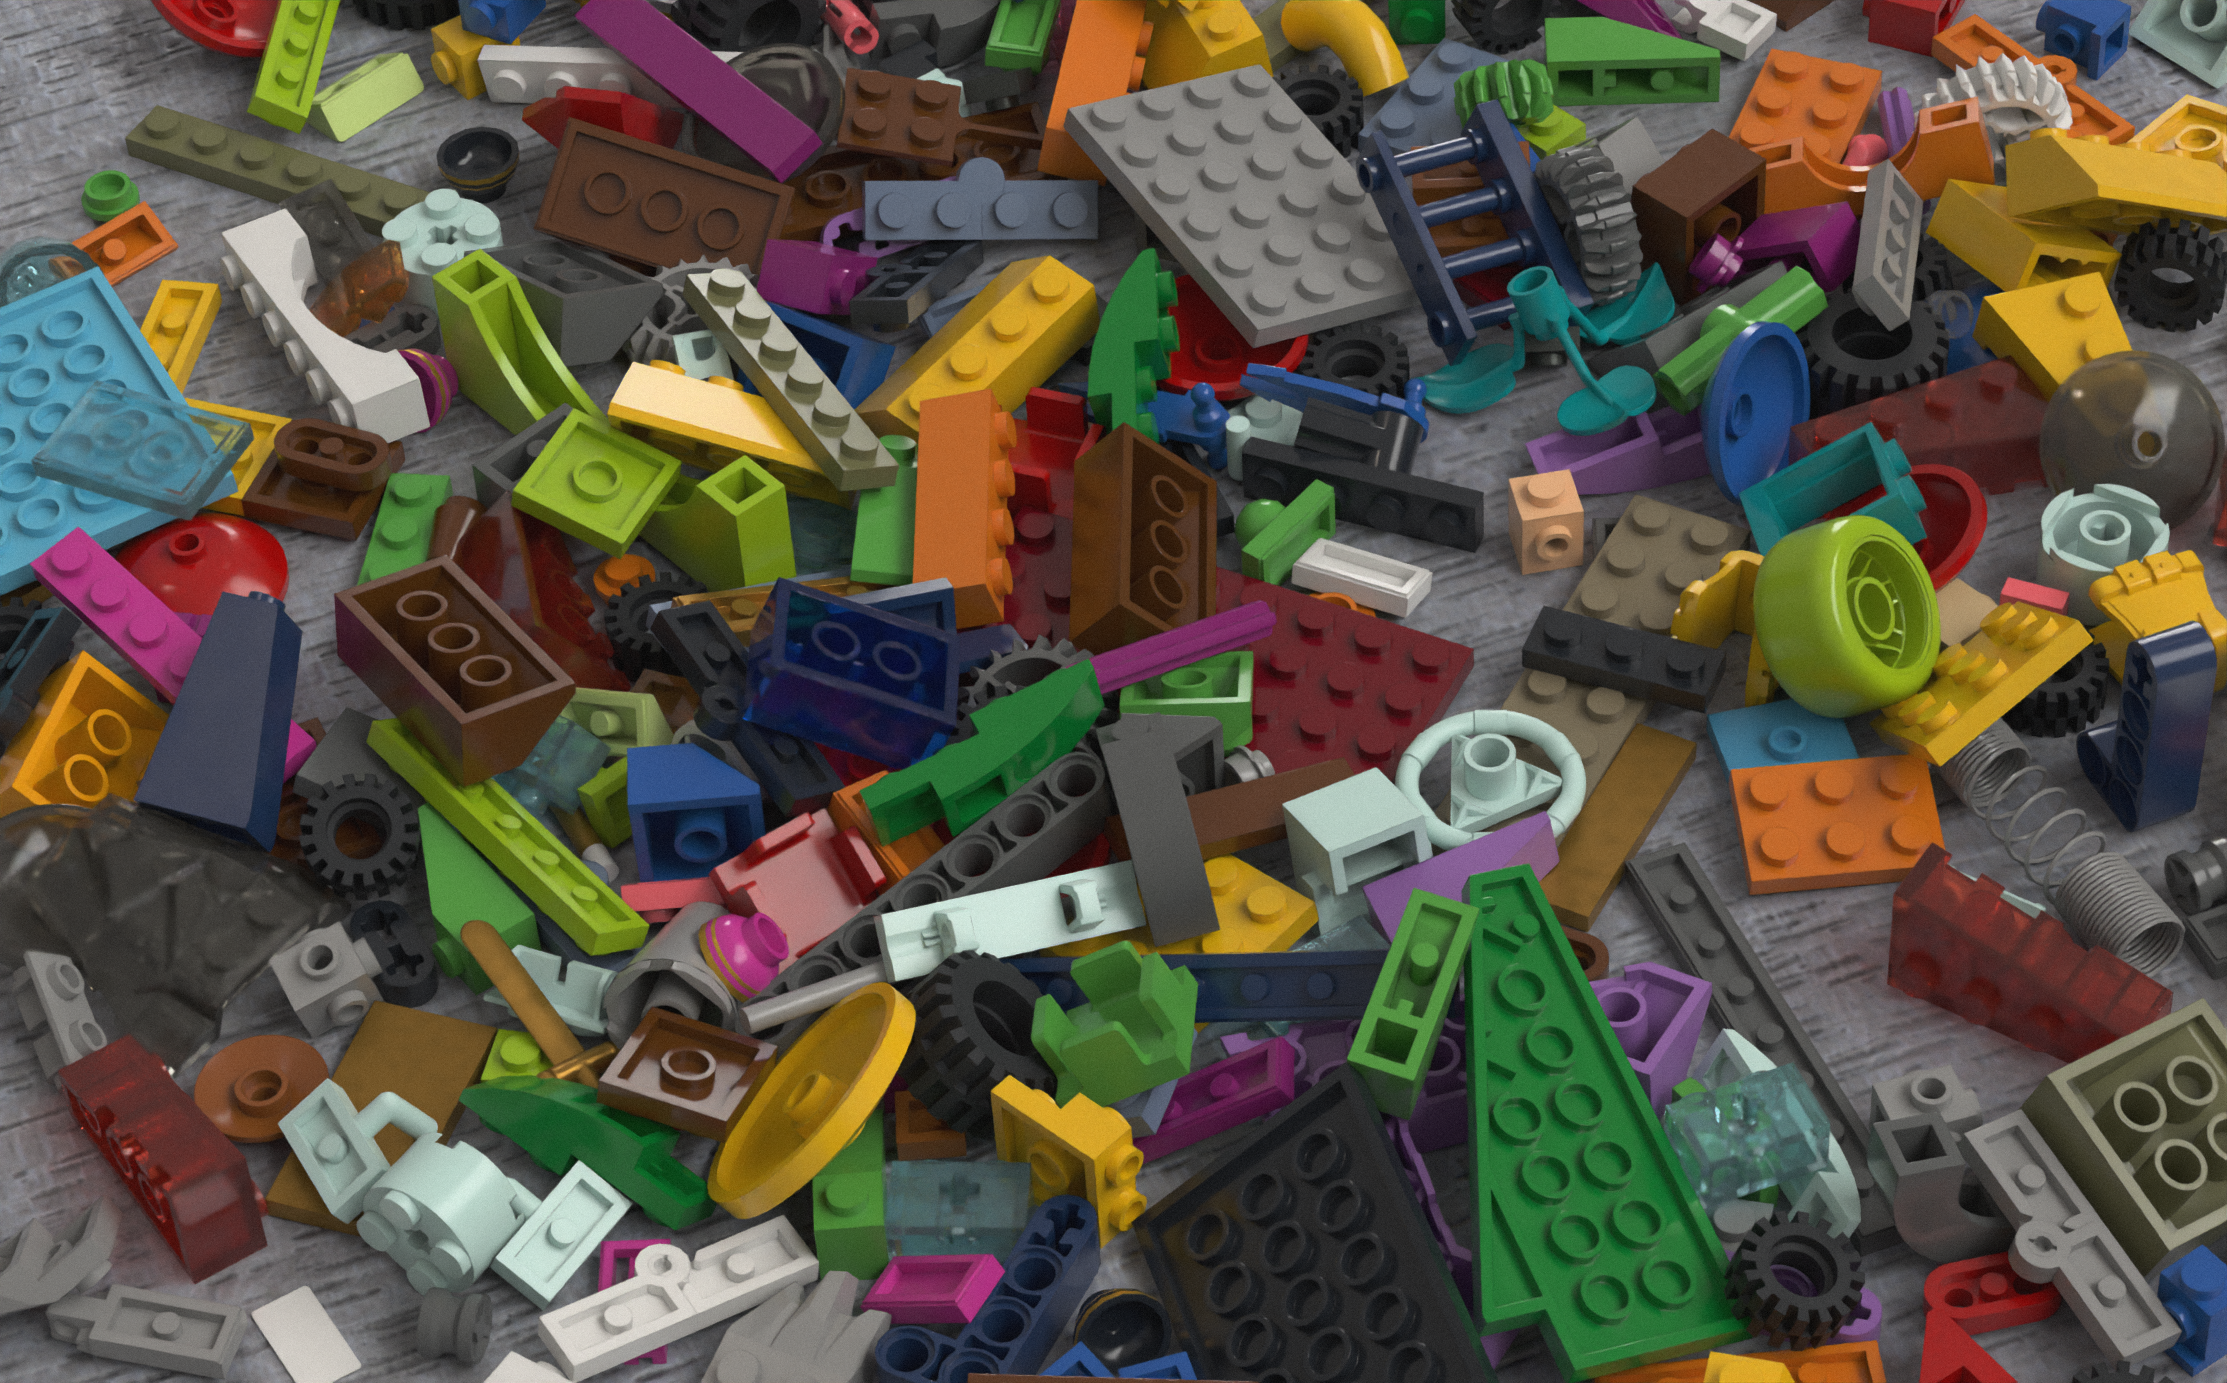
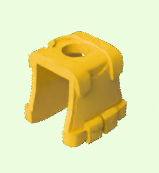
M1737 550L1729 552L1720 560L1719 571L1704 582L1694 580L1681 593L1680 607L1673 614L1670 633L1673 634L1671 638L1714 649L1721 645L1733 629L1752 636L1745 688V707L1772 703L1775 694L1774 689L1779 686V683L1772 674L1762 653L1753 613L1755 581L1765 556L1750 551Z
M2166 550L2148 555L2143 558L2141 563L2136 559L2114 567L2112 574L2099 578L2091 584L2088 596L2096 608L2101 610L2111 621L2105 622L2089 630V632L2095 635L2094 645L2101 642L2104 645L2106 658H2109V672L2121 686L2126 652L2130 642L2193 620L2199 622L2205 628L2215 649L2217 671L2213 693L2224 689L2227 681V620L2216 610L2211 600L2203 576L2204 566L2194 551L2187 550L2170 555Z

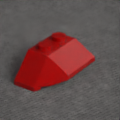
M564 86L556 91V98L544 97L524 108L522 121L557 149L560 147L569 117L674 149L683 128L685 114L623 92Z

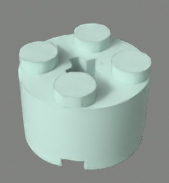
M438 189L430 192L426 196L425 201L407 208L383 226V245L397 308L415 304L426 306L433 310L437 319H439L432 276L464 258V251L504 246L499 220L489 208L476 201L460 198L455 190Z
M2094 484L2093 493L2074 496V489L2061 493L2047 505L2042 515L2036 584L2069 592L2067 616L2079 620L2081 624L2099 626L2111 621L2101 610L2096 608L2088 596L2089 588L2095 580L2112 574L2116 566L2136 559L2141 563L2145 556L2168 551L2170 531L2168 523L2165 526L2159 517L2160 508L2151 498L2143 493L2115 484Z
M435 1132L420 1136L365 1194L363 1199L364 1215L356 1224L357 1230L364 1241L376 1250L386 1251L395 1262L406 1270L408 1281L423 1296L432 1287L446 1288L452 1293L463 1292L469 1289L525 1224L524 1212L517 1218L514 1216L510 1203L517 1194L500 1169L480 1151L461 1140L452 1149L435 1143L443 1135Z

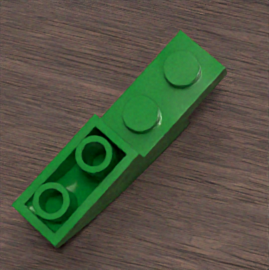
M1155 248L1143 250L1124 274L1110 298L1093 343L1088 371L1087 397L1096 423L1106 426V435L1125 422L1159 444L1157 422L1154 413L1148 412V403L1157 402L1156 380L1171 378L1170 353L1179 352L1180 343L1175 318L1173 315L1169 316V307L1178 306L1175 278L1171 270L1162 271Z
M1086 659L1069 668L1056 670L1045 679L1010 696L993 700L986 707L969 714L975 736L960 743L950 744L942 748L935 755L899 772L886 774L876 783L859 790L872 829L882 847L940 819L944 820L952 837H955L968 829L1055 760L1069 754L1088 732L1104 707L1095 670L1090 660Z
M532 1075L500 1076L463 1089L459 1097L461 1103L479 1115L480 1122L486 1128L495 1133L506 1135L529 1152L531 1160L540 1168L562 1176L567 1174L577 1161L580 1160L613 1188L619 1189L641 1205L645 1215L659 1225L676 1231L711 1217L717 1206V1203L711 1199L708 1193V1183L671 1156L681 1135L680 1132L669 1125L644 1117L632 1116L625 1111L597 1103L598 1089L558 1078H538Z

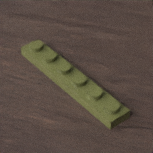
M156 105L125 137L129 156L383 238L382 228L388 221L394 219L407 208L425 201L426 196L430 193Z
M720 268L713 270L711 273L686 275L683 297L838 491L895 486L899 464L741 271Z

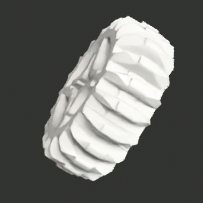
M2002 53L1994 63L1989 64L1979 56L1976 66L1967 70L1956 64L1955 77L1950 80L1937 78V93L1922 95V109L1978 96L1994 158L1995 185L2007 187L2005 145L2030 140V132L2036 129H2071L2070 125L2073 124L2072 110L2062 84L2057 82L2056 77H2052L2051 72L2045 68L2043 63L2034 66L2025 55L2012 63ZM1919 111L1914 113V127L1917 124Z

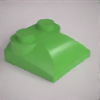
M1253 651L1222 652L1122 687L1119 705L1120 720L1121 713L1153 714L1160 712L1162 715L1215 717L1223 725L1224 757H1228L1230 752L1234 751V747L1238 745L1244 746L1253 738Z

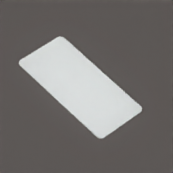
M308 1286L294 1290L251 1313L252 1318L295 1383H333L361 1368V1363Z

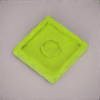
M573 408L513 489L511 506L621 559L680 477L682 461Z

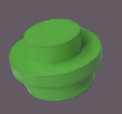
M116 170L102 171L91 176L85 183V191L81 197L85 214L94 220L103 222L114 219L140 203L137 186L130 181L125 173Z

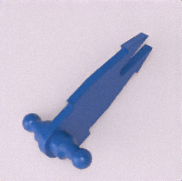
M1248 363L1246 374L1253 377L1241 375L1240 386L1269 402L1273 399L1304 412L1308 397L1367 415H1371L1376 411L1395 412L1419 422L1424 430L1420 443L1427 439L1429 422L1425 418L1426 410L1421 405L1422 399L1427 394V386L1424 381L1418 378H1412L1405 383L1403 388L1405 397L1401 399L1386 393H1382L1380 397L1342 384L1286 372L1287 368Z
M1088 381L1058 383L1060 392L1082 396L1088 400ZM1205 382L1198 383L1192 390L1188 389L1185 396L1157 390V402L1148 403V412H1153L1155 415L1159 442L1165 443L1167 439L1200 445L1203 450L1208 452L1207 463L1211 468L1220 470L1227 467V449L1225 448L1227 446L1226 421L1230 418V414L1214 398L1215 391L1212 386ZM1087 404L1088 422L1097 424L1090 404Z

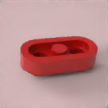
M2007 1251L1948 1263L1934 1269L1928 1275L1924 1284L1922 1309L1926 1318L1927 1312L1939 1306L1970 1336L2047 1319L2059 1309L2062 1295L2052 1281L2041 1284L2021 1278L2012 1269ZM2020 1292H2029V1293H2032V1294L2020 1295V1294H2018V1293H2020Z

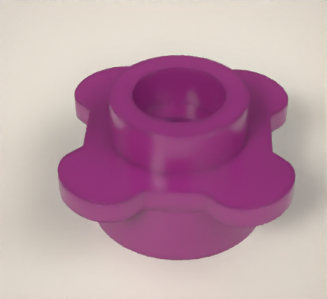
M1715 233L1705 242L1694 257L1688 270L1689 273L1700 280L1696 286V291L1702 294L1709 286L1717 284L1723 288L1730 282L1743 261V258L1736 253L1741 248L1744 238L1738 235L1732 242H1729L1720 234Z

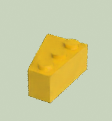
M2100 271L1983 297L1972 337L1983 350L1990 348L2010 371L2008 379L2020 392L2025 389L2045 412L2043 420L2091 476L2150 463L2163 422Z

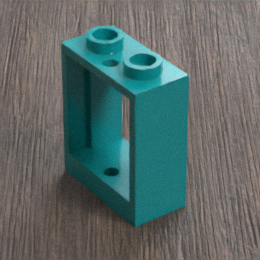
M1872 422L1739 493L1758 550L1762 556H1765L1777 541L1792 531L1883 483L1887 495L1850 515H1864L1882 520L1903 535L1911 545L1927 537L1918 512L1926 509L1927 506L1917 485L1908 474L1912 472L1910 463L1897 440L1893 438L1885 443Z

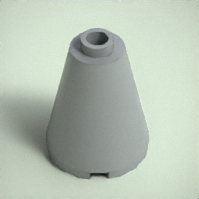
M705 901L686 905L615 976L604 997L603 1010L606 1008L609 1020L606 1027L609 1037L620 1050L652 1006L736 1033L734 1018L736 1017L738 999L729 993L724 983L707 965L700 948L698 935L702 924L718 916L731 914L728 910L715 903Z

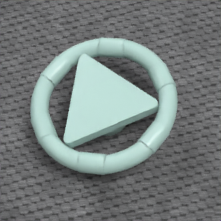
M1475 710L1448 717L1418 734L1401 755L1395 777V786L1424 814L1428 840L1432 844L1449 851L1493 833L1478 831L1558 796L1546 812L1551 820L1554 838H1557L1567 830L1581 811L1586 793V773L1581 756L1563 733L1549 724L1532 716L1513 711ZM1475 735L1476 737L1470 739L1467 736ZM1504 736L1520 737L1541 747L1561 772L1562 778L1517 759L1514 744ZM1452 742L1451 816L1449 826L1438 819L1420 795L1419 778L1421 772L1439 749Z

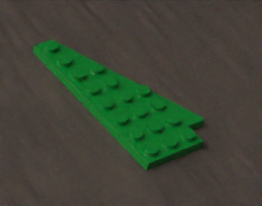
M1526 863L1469 875L1461 890L1462 903L1480 908L1463 963L1473 1321L1479 1338L1537 1324L1565 1383H1576L1752 1339L1754 1336L1746 1331L1752 1319L1747 1315L1737 1321L1731 1312L1737 1299L1726 1300L1724 1288L1729 1279H1725L1724 1275L1730 1261L1530 864Z

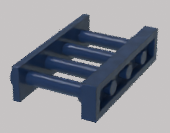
M1498 99L1476 105L1460 133V138L1393 155L1382 130L1370 134L1356 160V174L1359 184L1366 193L1371 194L1428 317L1427 325L1430 337L1437 347L1442 348L1450 367L1462 363L1478 337L1476 331L1510 322L1508 319L1509 315L1517 312L1510 297L1465 309L1452 282L1453 279L1513 262L1522 266L1524 270L1537 266H1546L1552 269L1559 286H1563L1568 299L1585 317L1594 304ZM1463 161H1468L1470 164L1475 165L1485 188L1417 206L1404 177ZM1491 211L1499 216L1509 239L1441 257L1428 228ZM1570 317L1568 318V327L1578 326Z

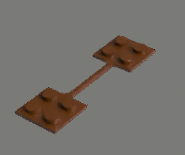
M847 67L836 148L952 167L955 140L959 136L1041 150L1044 135L974 124L964 120L959 114L961 86L945 84L935 80H921L885 74L876 70L867 71Z

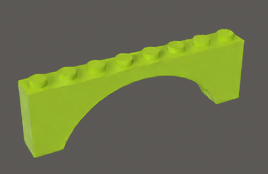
M479 248L432 276L446 358L457 373L459 391L515 436L564 403L610 425L608 418L577 383L551 345L514 274ZM746 455L705 480H698L680 474L678 480L638 534L694 580L705 584L709 592L731 590L797 577L785 485Z

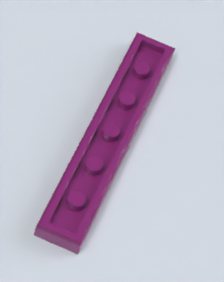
M590 0L574 15L586 31L779 183L785 181L823 144L815 131L647 1Z

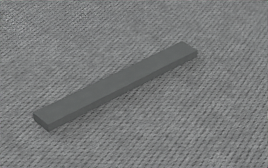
M1683 842L1625 861L1624 877L1682 971L1685 974L1712 983V995L1707 1011L1720 1032L1722 1029L1735 1030L1770 1059L1814 1107L1839 1144L1850 1166L1859 1192L1861 1222L1849 1239L1860 1257L1905 1242L1899 1234L1871 1177L1867 1157L1870 1139L1869 1131L1686 843Z

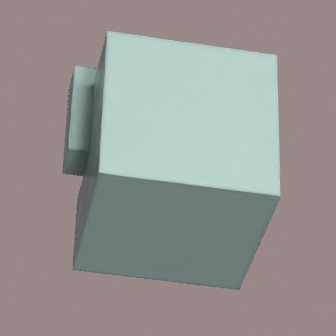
M1377 767L1282 804L1297 891L1316 904L1319 921L1310 928V931L1322 943L1371 923L1362 889L1363 886L1433 857L1431 842L1427 837L1424 814Z

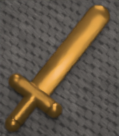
M482 920L466 922L460 932L462 942L554 1065L538 1073L536 1077L558 1078L598 1089V1083L601 1078L599 1074L607 1070L620 1052V1049L612 1041H606L589 1050H585L497 930L491 924Z

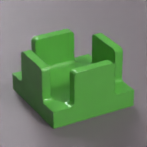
M1121 941L1073 960L1070 974L1090 1002L1068 1010L1067 1015H1065L1050 994L1036 999L1031 1040L1058 1079L1056 1103L1060 1108L1066 1105L1079 1092L1101 1107H1104L1190 1073L1198 982L1185 965L1170 970L1158 952L1146 955L1142 959L1131 942Z

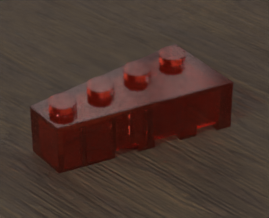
M2011 355L1790 427L1788 466L1872 422L1885 443L1893 438L1897 440L1910 466L1941 464L1955 467L1968 474L1979 488L1986 487L1989 496L2014 492L2015 483L2041 480L2044 488L2066 485L2071 430ZM1835 509L1816 518V520L1828 518Z
M506 490L459 540L464 573L576 683L577 688L628 692L632 687L625 673L618 669L614 671L607 662L615 653L608 636L601 632L595 635L588 621V618L596 610L589 595L584 593L581 587L573 580L578 571L558 528L511 506L512 492Z
M1933 842L1893 894L1887 984L1902 990L1912 998L1922 999L1959 1015L1974 1025L1984 1026L2021 1042L2031 1050L2046 1053L2071 1064L2171 1014L2174 992L2098 945H2095L2088 951L2073 943L2070 935L2063 929L2064 924L2042 910L2035 919L2001 898L2005 887L1982 873L1975 882L1948 865L1953 855Z
M128 1034L58 1070L71 1117L194 1284L209 1278L268 1246L261 1218L268 1215L269 1210L261 1191L251 1179L246 1158L201 1111L189 1095L172 1080L166 1066L157 1053L148 1054Z

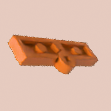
M1976 14L1932 38L1931 55L1954 72H1956V64L1967 70L1976 66L1979 56L1989 64L1994 63L2002 53L2012 63L2024 55L2034 66L2043 63L2045 68L2051 72L2052 77H2056L2057 82L2062 84L2067 95V100L2072 110L2073 124L2070 125L2071 130L2079 131L2085 136L2109 137V145L2114 146L2127 143L2134 137L2135 126L2076 85L2077 67L2072 60L2064 56L2046 55L2037 58Z

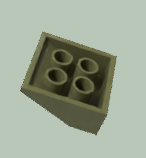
M2204 997L2047 1075L2018 1109H2022L2145 1281L2158 1276L2161 1271L2202 1244L2208 1247L2227 1235V1029Z

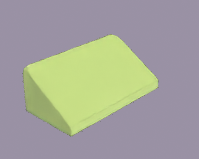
M408 53L378 54L316 93L306 122L330 139L344 142L420 94L424 90V84Z
M576 687V694L555 720L557 751L625 757L627 755V748L671 745L674 737L653 694Z

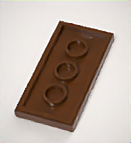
M569 117L537 216L534 231L656 270L658 265L668 269L676 267L680 258L687 264L697 263L705 255L709 263H717L722 258L728 257L733 267L740 264H748L753 275H760L767 239L780 240L795 188Z

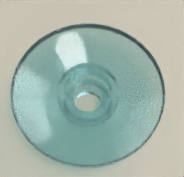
M788 497L787 505L794 559L801 565L814 569H824L830 564H852L858 514L842 506L822 500Z

